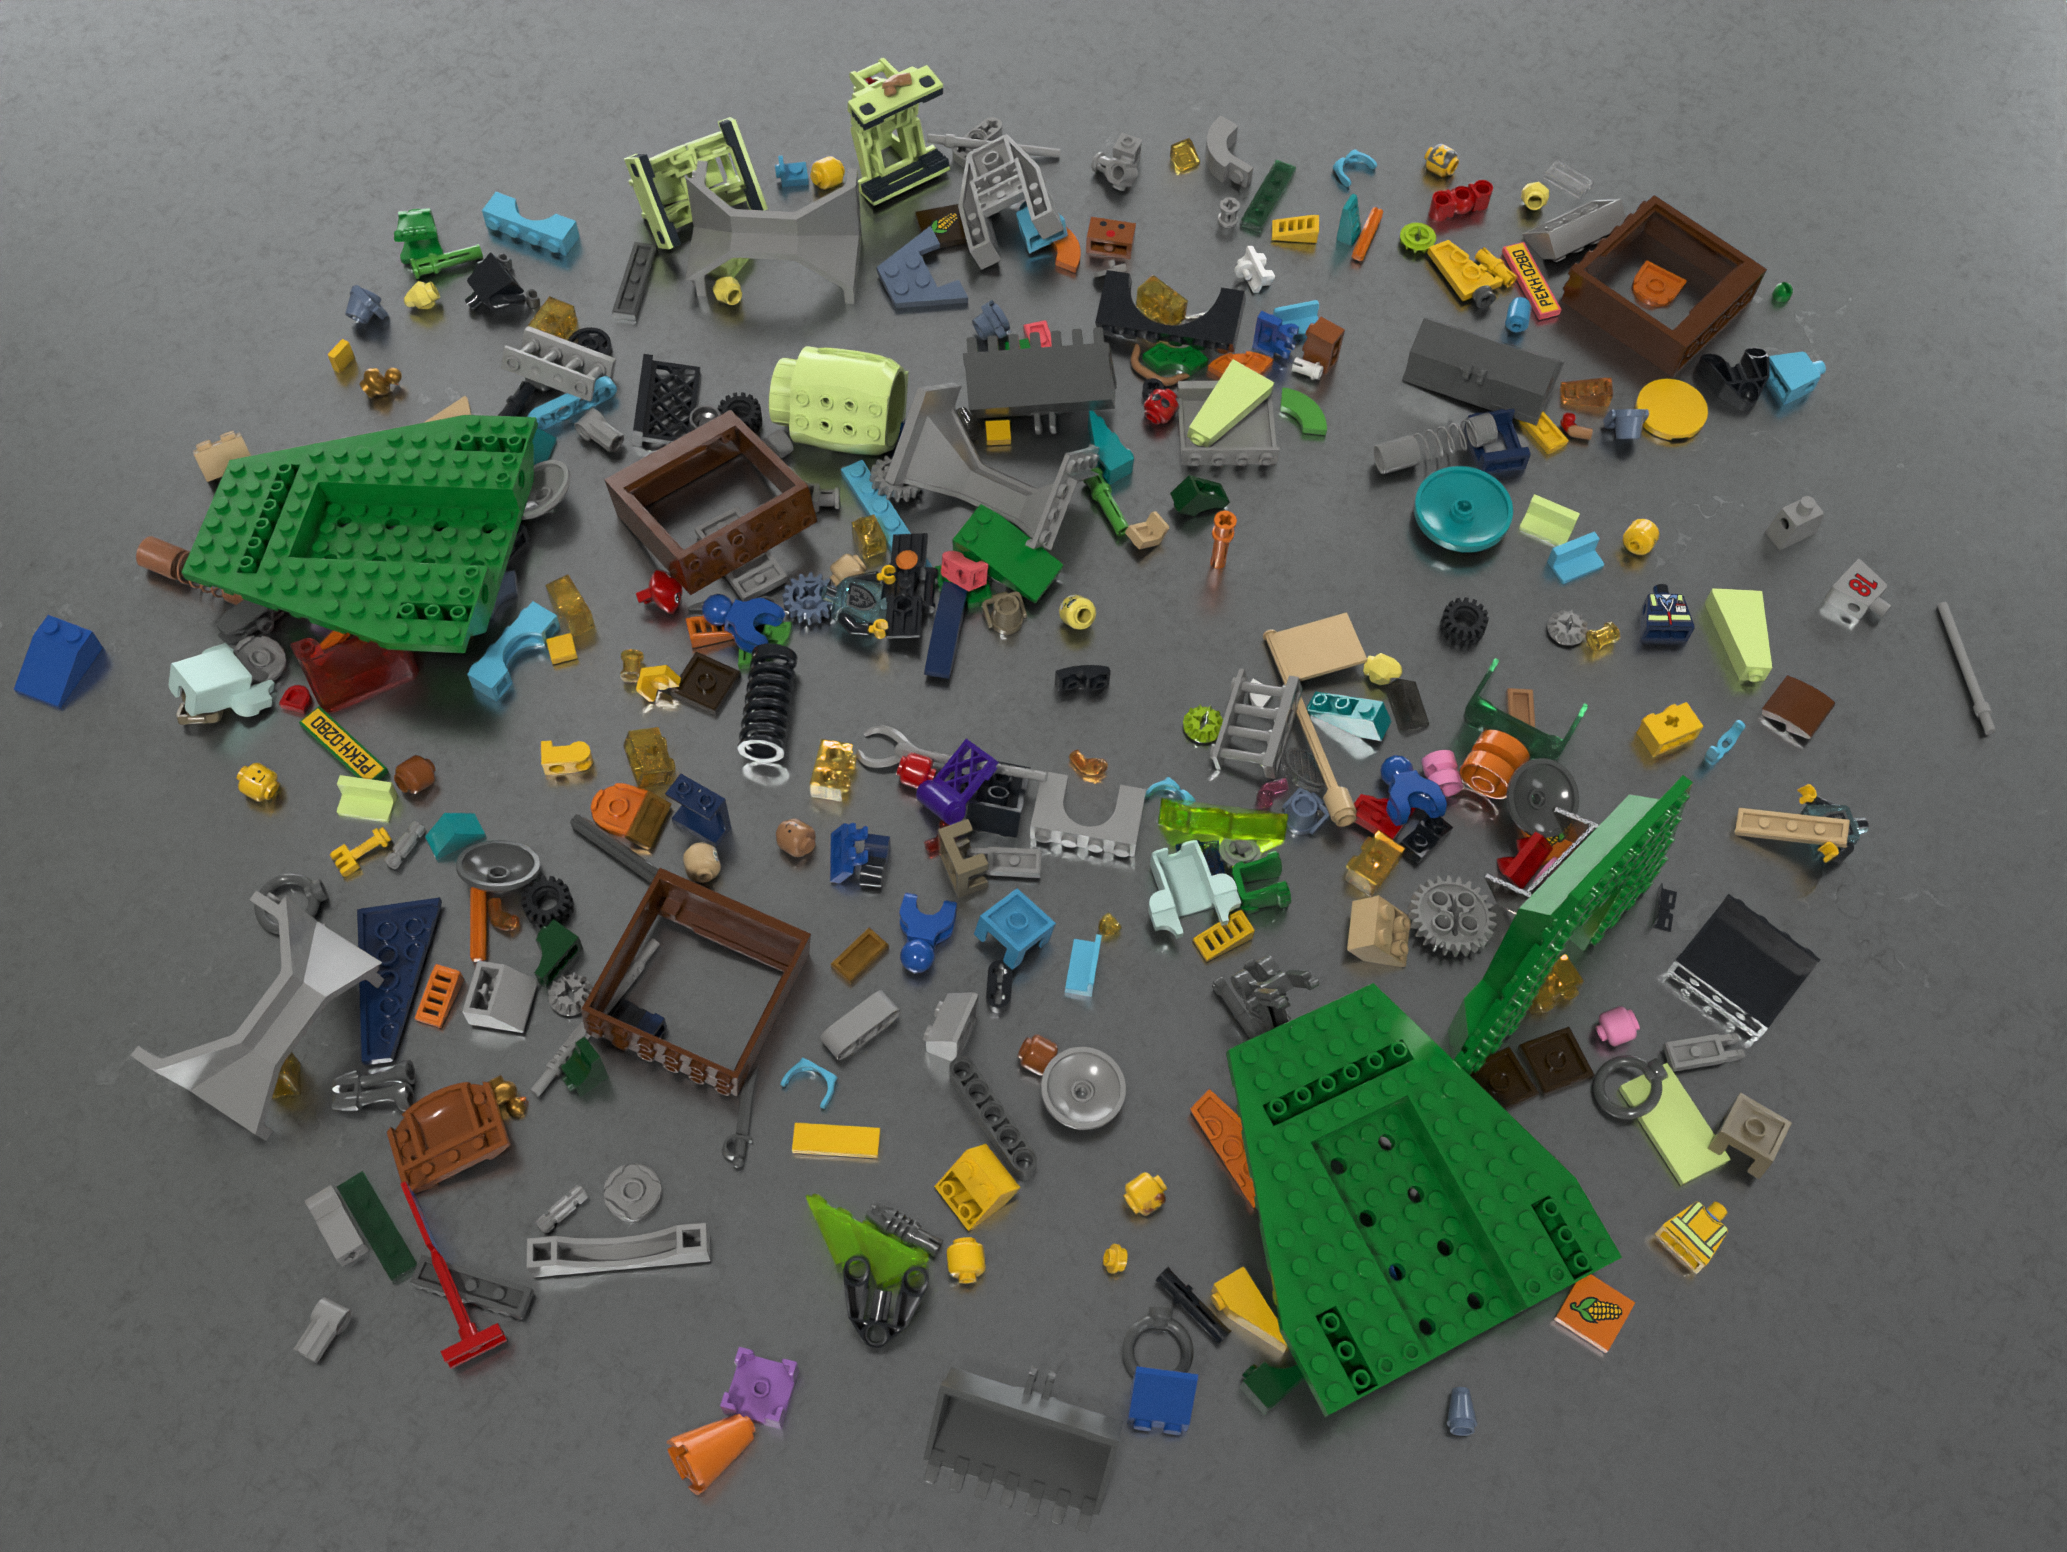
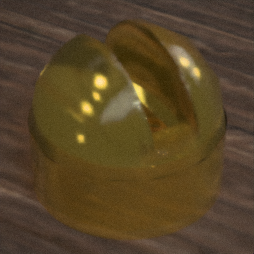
M1109 912L1098 923L1099 931L1105 936H1112L1122 929L1118 921Z

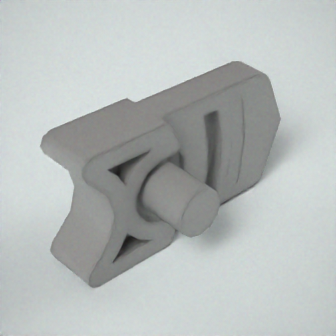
M1114 259L1109 260L1110 267L1094 272L1093 277L1106 275L1107 270L1127 271L1126 263L1116 265Z

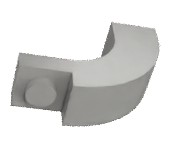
M1220 115L1213 122L1207 134L1205 148L1206 165L1213 176L1223 183L1229 178L1234 183L1247 188L1252 181L1253 167L1232 155L1228 150L1236 143L1238 125Z

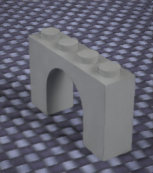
M1047 772V781L1040 782L1031 822L1030 838L1041 843L1055 842L1069 848L1077 846L1087 848L1092 852L1105 851L1114 853L1119 857H1134L1146 789L1120 785L1116 809L1112 817L1107 822L1098 826H1082L1072 821L1064 810L1068 775Z

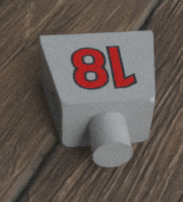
M1860 559L1840 577L1824 598V601L1858 619L1862 618L1869 610L1883 617L1891 608L1889 603L1880 598L1887 589V584Z

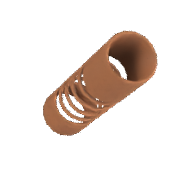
M153 536L145 538L140 543L136 552V561L139 566L173 580L178 579L181 583L190 584L195 589L201 588L203 592L212 593L217 598L223 597L225 601L234 605L244 600L240 595L234 594L232 596L224 593L223 589H221L222 595H216L214 591L218 589L217 587L215 589L211 587V591H206L203 589L204 585L194 586L191 583L192 581H182L180 579L183 576L182 570L190 551Z

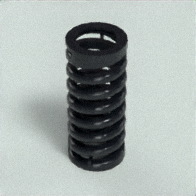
M769 643L758 645L752 650L751 670L748 675L749 682L747 683V694L745 695V706L743 708L744 717L741 721L742 730L739 734L740 742L737 748L743 757L759 762H774L784 757L785 739L787 737L785 729L788 727L789 720L787 716L790 714L789 704L792 701L790 693L794 687L792 680L795 679V671L793 669L796 667L798 659L797 654L792 649L780 644ZM771 658H776V659L785 660V661H787V662H786V663L767 662V661H765V660H766V659H771ZM766 671H776L777 674H771ZM765 683H776V684H780V685H783V686H782V687H776V686L767 685V684H765ZM763 695H775V696H779V697H781V698H780V699H774V698L765 697V696H763ZM762 707H773V708H777V709H779V710H777V711L767 710V709H764V708H762ZM760 719H770V720H775V721H777V722H776V723L765 722V721H762V720H760ZM759 731L772 732V733H775V735L763 734V733H760ZM755 743L766 744L771 747H764Z

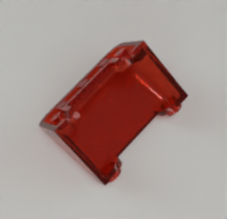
M358 636L322 650L319 642L312 638L302 639L290 644L319 706L325 712L339 711L414 680L419 672L412 651L388 650L379 647L376 642L370 641L368 643L362 641Z

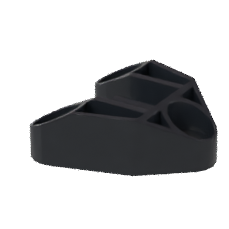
M1747 348L1740 360L1741 364H1736L1735 367H1730L1729 362L1719 355H1702L1696 370L1714 393L1741 411L1752 410L1770 376L1768 353L1761 348ZM1742 396L1749 397L1752 402L1744 401Z
M855 1254L848 1258L843 1268L848 1318L866 1345L872 1348H880L908 1327L927 1290L930 1276L924 1266H909L902 1278L894 1318L888 1319L893 1291L885 1288H875L870 1315H865L870 1288L871 1263L866 1256ZM855 1260L862 1261L866 1266L865 1274L860 1277L853 1276L849 1270V1265ZM912 1271H920L924 1275L925 1281L922 1286L913 1287L909 1284L908 1275ZM873 1325H879L884 1329L885 1336L880 1341H873L868 1336V1329Z

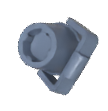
M358 285L352 286L345 312L346 316L357 322L368 324L373 313L382 320L389 314L380 305L382 299L378 295Z
M993 300L981 306L983 312L972 320L974 329L983 341L987 340L988 336L997 335L1002 339L1011 333L1010 325L1004 312Z
M1648 409L1610 410L1603 419L1604 427L1606 429H1615L1616 439H1640L1642 426L1649 416Z
M1304 787L1298 788L1282 806L1285 810L1283 816L1285 827L1297 835L1316 834L1330 819L1328 810L1324 806V801L1315 792L1310 793ZM1317 810H1321L1325 815L1317 823Z

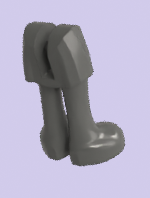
M400 1061L393 1068L375 1074L362 1076L356 1070L337 1077L332 1081V1090L337 1093L332 1096V1109L358 1111L367 1104L393 1101L396 1102L401 1111L405 1112L415 1103L414 1093L410 1084L415 1083L416 1079L412 1061ZM397 1083L385 1088L366 1090L368 1087L380 1084Z

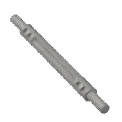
M651 938L637 957L634 958L604 1014L608 1015L645 969L644 964L660 945L658 941ZM583 1020L548 1062L546 1071L530 1089L535 1096L539 1097L555 1076L561 1075L563 1071L560 1066L565 1064L575 1050V1042L584 1036L587 1040L591 1037L586 1032V1029H584Z

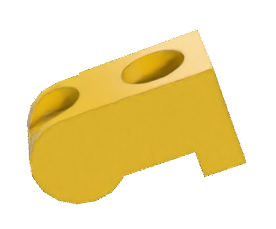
M552 740L541 741V765L545 775L586 771L593 765L590 747L585 742L577 741L567 746H553Z

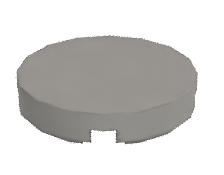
M248 636L239 641L233 650L234 655L252 675L251 683L258 684L267 680L275 681L285 670V651L278 642L269 637Z
M634 1163L635 1165L627 1166L626 1164L618 1167L609 1175L604 1185V1200L607 1208L613 1216L623 1221L636 1222L645 1219L657 1209L661 1202L662 1187L659 1177L651 1168Z

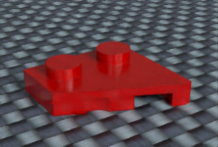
M1360 794L1354 802L1357 810L1354 822L1391 844L1405 824L1396 826L1386 812L1389 799H1377L1374 796ZM1411 808L1408 820L1414 814L1416 808Z

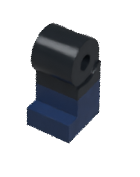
M868 834V838L864 842V851H868V862L861 866L859 884L882 888L891 850L890 836Z
M623 1000L611 1016L658 1038L661 1037L667 1028L664 1017L657 1013L652 1014L643 1008L641 1009L628 1000Z

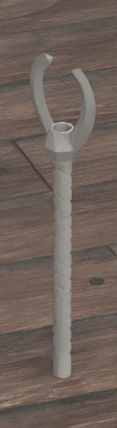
M885 725L867 729L864 731V736L881 733L891 737L898 743L894 756L873 759L865 756L860 750L856 753L858 760L862 764L873 768L895 765L900 762L902 756L907 757L911 752L929 757L933 762L936 761L944 764L952 757V754L919 749L911 744L900 731ZM987 761L977 763V770H981ZM1000 763L997 764V770L994 772L1040 782H1046L1048 773L1044 771Z

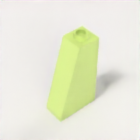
M1233 359L1189 426L1187 437L1197 446L1210 447L1270 396L1274 382Z
M1712 588L1705 601V606L1739 680H1749L1751 682L1765 681L1772 669L1762 591Z

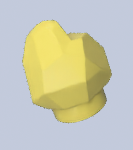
M1539 181L1529 183L1523 188L1521 199L1529 209L1538 210L1547 204L1549 189Z
M731 276L721 277L716 280L712 289L717 301L729 305L739 303L742 298V292L738 281Z
M418 281L404 297V303L408 307L416 306L418 309H431L435 305V301L440 299V294L433 282L424 283Z
M1380 653L1375 657L1369 656L1367 658L1363 672L1364 675L1370 677L1371 682L1384 685L1389 684L1392 678H1399L1402 675V667L1394 658Z

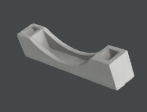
M706 1223L676 1225L652 1233L618 1238L551 1236L527 1239V1269L532 1277L711 1261L710 1232Z

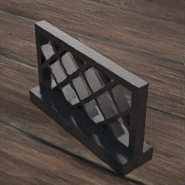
M643 354L632 445L642 446V441L668 445L678 439L672 433L680 428L686 434L692 431L689 418L692 410L696 408L700 367L653 360V355ZM657 369L667 370L671 375L662 379L656 371ZM684 373L695 374L694 379L687 383L680 376ZM675 379L681 386L672 390L667 383ZM660 387H663L668 393L662 398H659L654 393ZM686 390L692 397L684 402L678 394ZM671 398L679 404L673 409H670L665 404ZM660 406L666 413L657 418L651 410ZM682 409L689 415L683 421L675 415ZM670 417L676 425L668 429L662 421ZM656 425L663 431L659 435L648 434L649 429Z

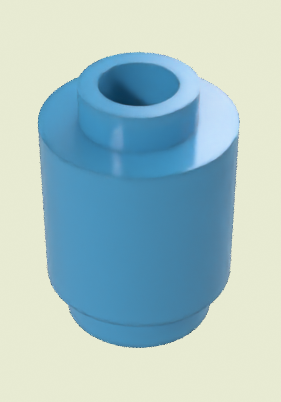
M1517 297L1509 304L1505 325L1509 330L1522 332L1528 328L1532 310L1529 300Z

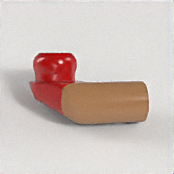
M1564 413L1563 419L1560 420V425L1565 432L1573 438L1590 440L1593 429L1578 426L1574 422L1576 418L1573 413Z

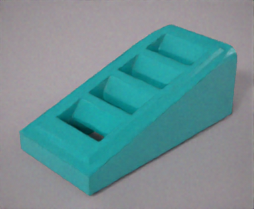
M1352 194L1342 209L1336 237L1338 241L1350 246L1354 245L1361 233L1356 194Z

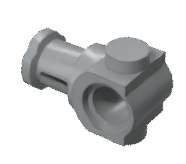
M1098 152L1091 162L1092 171L1104 173L1108 182L1113 183L1112 187L1118 190L1125 191L1126 186L1131 187L1138 175V164L1133 163L1134 159L1122 155L1121 159L1116 157L1110 159L1104 153Z

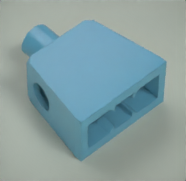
M1024 201L1020 205V211L1016 213L1020 233L1029 253L1068 236L1065 219L1059 214L1064 230L1043 240L1031 221L1027 203Z
M1803 351L1770 356V376L1768 382L1785 405L1812 392L1821 378L1820 375L1825 373L1826 367L1821 360L1812 362Z

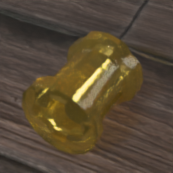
M1611 621L1604 623V626L1597 630H1589L1586 633V641L1595 652L1602 650L1606 644L1618 642L1620 638L1617 626Z
M635 649L625 650L621 653V660L623 661V670L620 672L621 680L628 683L637 682L644 654Z

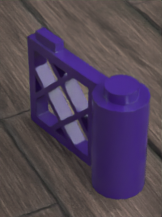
M965 739L933 780H926L919 785L916 792L917 800L949 825L958 823L966 814L965 804L985 779L989 780L997 770L996 766L999 762L971 741ZM971 749V758L963 760L964 755ZM987 760L983 768L977 771V763ZM970 766V773L962 776V769ZM955 771L954 779L945 782L944 780L948 775ZM969 782L968 787L960 794L961 784Z

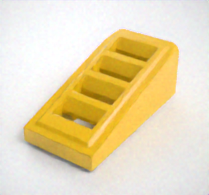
M1319 215L1272 220V240L1317 243Z
M1242 910L1229 915L1227 925L1221 926V923L1218 922L1193 938L1194 944L1206 962L1253 939L1254 928ZM1236 924H1237V926L1239 927V929L1241 930V933L1238 931L1237 927L1235 926ZM1226 929H1229L1233 938L1230 939L1225 931ZM1216 934H1219L1220 938L1224 942L1222 945L1215 937ZM1209 939L1215 949L1211 951L1205 940Z

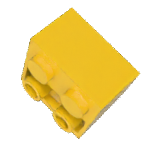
M987 1144L967 1149L934 1186L968 1231L973 1230L1004 1207L1021 1188Z

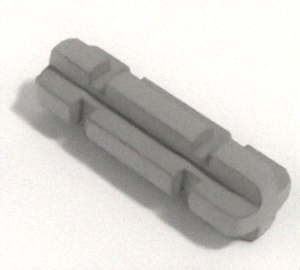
M414 821L407 828L409 830L408 833L404 832L392 848L394 851L389 852L385 857L384 862L388 867L397 869L403 862L401 859H405L418 842L416 839H420L425 833L426 829L419 822Z
M576 1185L569 1191L570 1195H564L548 1209L549 1213L547 1215L543 1214L536 1220L537 1227L543 1233L550 1232L555 1227L554 1224L556 1222L559 1224L576 1209L575 1205L577 1203L580 1205L588 1198L586 1191L580 1185Z

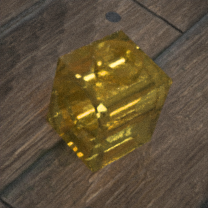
M874 514L860 517L856 521L851 522L852 536L863 559L886 551V537Z

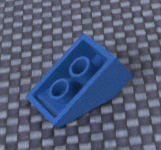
M47 615L32 637L14 687L15 692L60 709L101 652L103 646L93 631Z
M1136 1366L1130 1389L1127 1424H1133L1134 1429L1150 1431L1152 1427L1163 1428L1164 1433L1180 1435L1182 1431L1187 1432L1190 1425L1198 1374Z

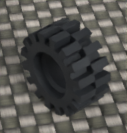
M737 392L733 393L732 398L730 395L725 396L726 401L722 399L717 408L722 415L729 410L733 413H748L749 415L741 420L754 433H757V428H761L762 422L761 406L756 398L753 399L751 394L746 397L744 392H741V396H737Z
M1464 597L1463 602H1461V598H1456L1455 603L1453 600L1450 601L1448 606L1446 605L1440 621V630H1443V636L1449 635L1448 641L1452 642L1455 639L1457 640L1456 645L1459 646L1461 642H1464V646H1468L1470 641L1472 645L1476 644L1477 640L1480 641L1489 621L1487 610H1483L1484 606L1482 604L1477 606V600L1473 599L1472 603L1468 602V597ZM1459 616L1467 617L1473 622V626H1461L1455 621V618Z
M541 876V882H537L535 878L532 880V887L527 884L525 887L526 892H522L521 895L523 899L521 900V905L531 924L535 923L538 928H541L542 924L548 926L553 919L557 922L561 920L564 924L567 921L565 916L570 917L572 914L570 908H574L573 898L566 883L564 884L560 878L556 881L554 876H550L549 880H546L545 876ZM554 895L558 898V901L553 908L541 910L537 907V902L541 897Z

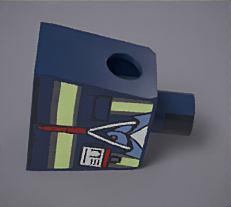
M1666 584L1655 585L1653 593L1647 595L1642 605L1640 641H1688L1695 627L1684 596L1681 594H1669L1668 585Z

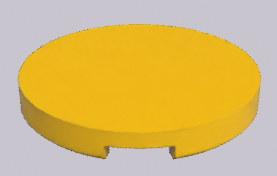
M1659 379L1648 383L1640 391L1635 403L1636 409H1648L1649 416L1643 423V427L1651 434L1666 440L1695 436L1703 428L1708 416V406L1702 394L1690 384L1676 379Z

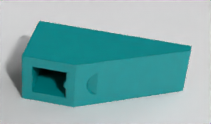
M1093 410L1089 411L1088 430L1090 442L1099 447L1098 455L1100 457L1096 467L1102 470L1103 479L1107 484L1111 485L1133 472L1134 455L1130 449H1126L1122 445L1117 434L1110 431L1101 416H1097Z
M1315 691L1306 708L1309 715L1357 737L1382 741L1392 722L1383 701Z

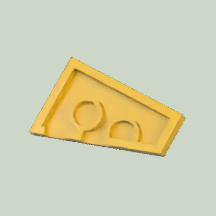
M1446 240L1428 248L1427 254L1462 301L1472 298L1473 292L1481 286L1489 285L1492 290L1502 286L1503 279L1499 276L1493 277L1487 272L1488 268L1482 264L1478 266L1469 259V255L1451 241Z

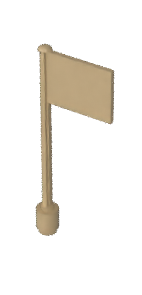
M1347 612L1279 632L1270 629L1263 634V639L1267 641L1284 685H1286L1289 676L1299 677L1300 681L1367 662V657ZM1300 697L1296 715L1327 788V792L1323 797L1331 820L1337 826H1348L1356 820L1357 810L1348 789L1338 786L1302 697Z

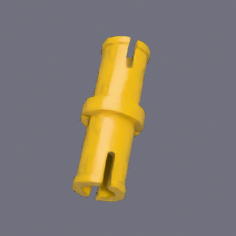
M1485 247L1477 252L1475 259L1488 268L1489 274L1503 279V284L1506 287L1511 286L1516 281L1517 275L1504 265L1502 259H1497Z

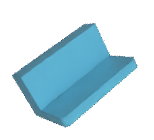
M1314 300L1278 307L1274 309L1273 315L1283 320L1282 325L1292 323L1299 327L1298 334L1294 335V341L1307 339V336H1305L1307 328L1311 323L1315 324L1318 320L1319 302Z
M1595 531L1552 548L1547 563L1562 584L1604 567V562L1595 551L1600 540Z
M1096 934L1095 942L1074 939L1065 993L1092 997L1102 935Z

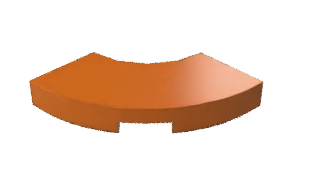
M1066 227L1068 236L1054 241L1050 245L1057 252L1055 265L1076 273L1080 265L1081 249L1076 236Z
M1251 351L1240 354L1227 353L1213 360L1208 365V371L1221 378L1234 359L1258 374L1263 375L1273 364V359Z

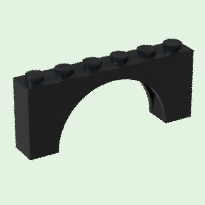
M1107 270L1095 321L1096 327L1103 328L1104 335L1113 336L1114 334H1119L1127 339L1144 338L1151 343L1163 341L1176 347L1189 345L1196 350L1208 348L1214 349L1217 353L1221 354L1235 353L1246 302L1245 291L1221 287L1216 302L1203 316L1185 324L1165 325L1147 318L1135 306L1131 296L1132 280L1130 273Z

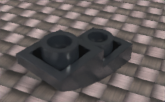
M1079 665L1055 671V686L1058 692L1072 690L1080 684L1083 685L1086 692L1093 689L1100 690L1109 684L1111 670L1109 667L1101 665Z
M1427 815L1418 823L1415 830L1399 843L1397 848L1418 864L1451 832L1453 826L1442 817L1430 818Z

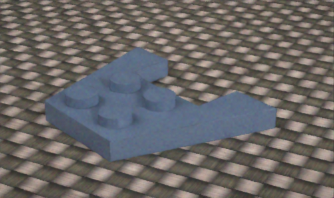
M931 226L877 266V273L895 308L968 303V296L959 280L937 287L921 256L940 248V243Z

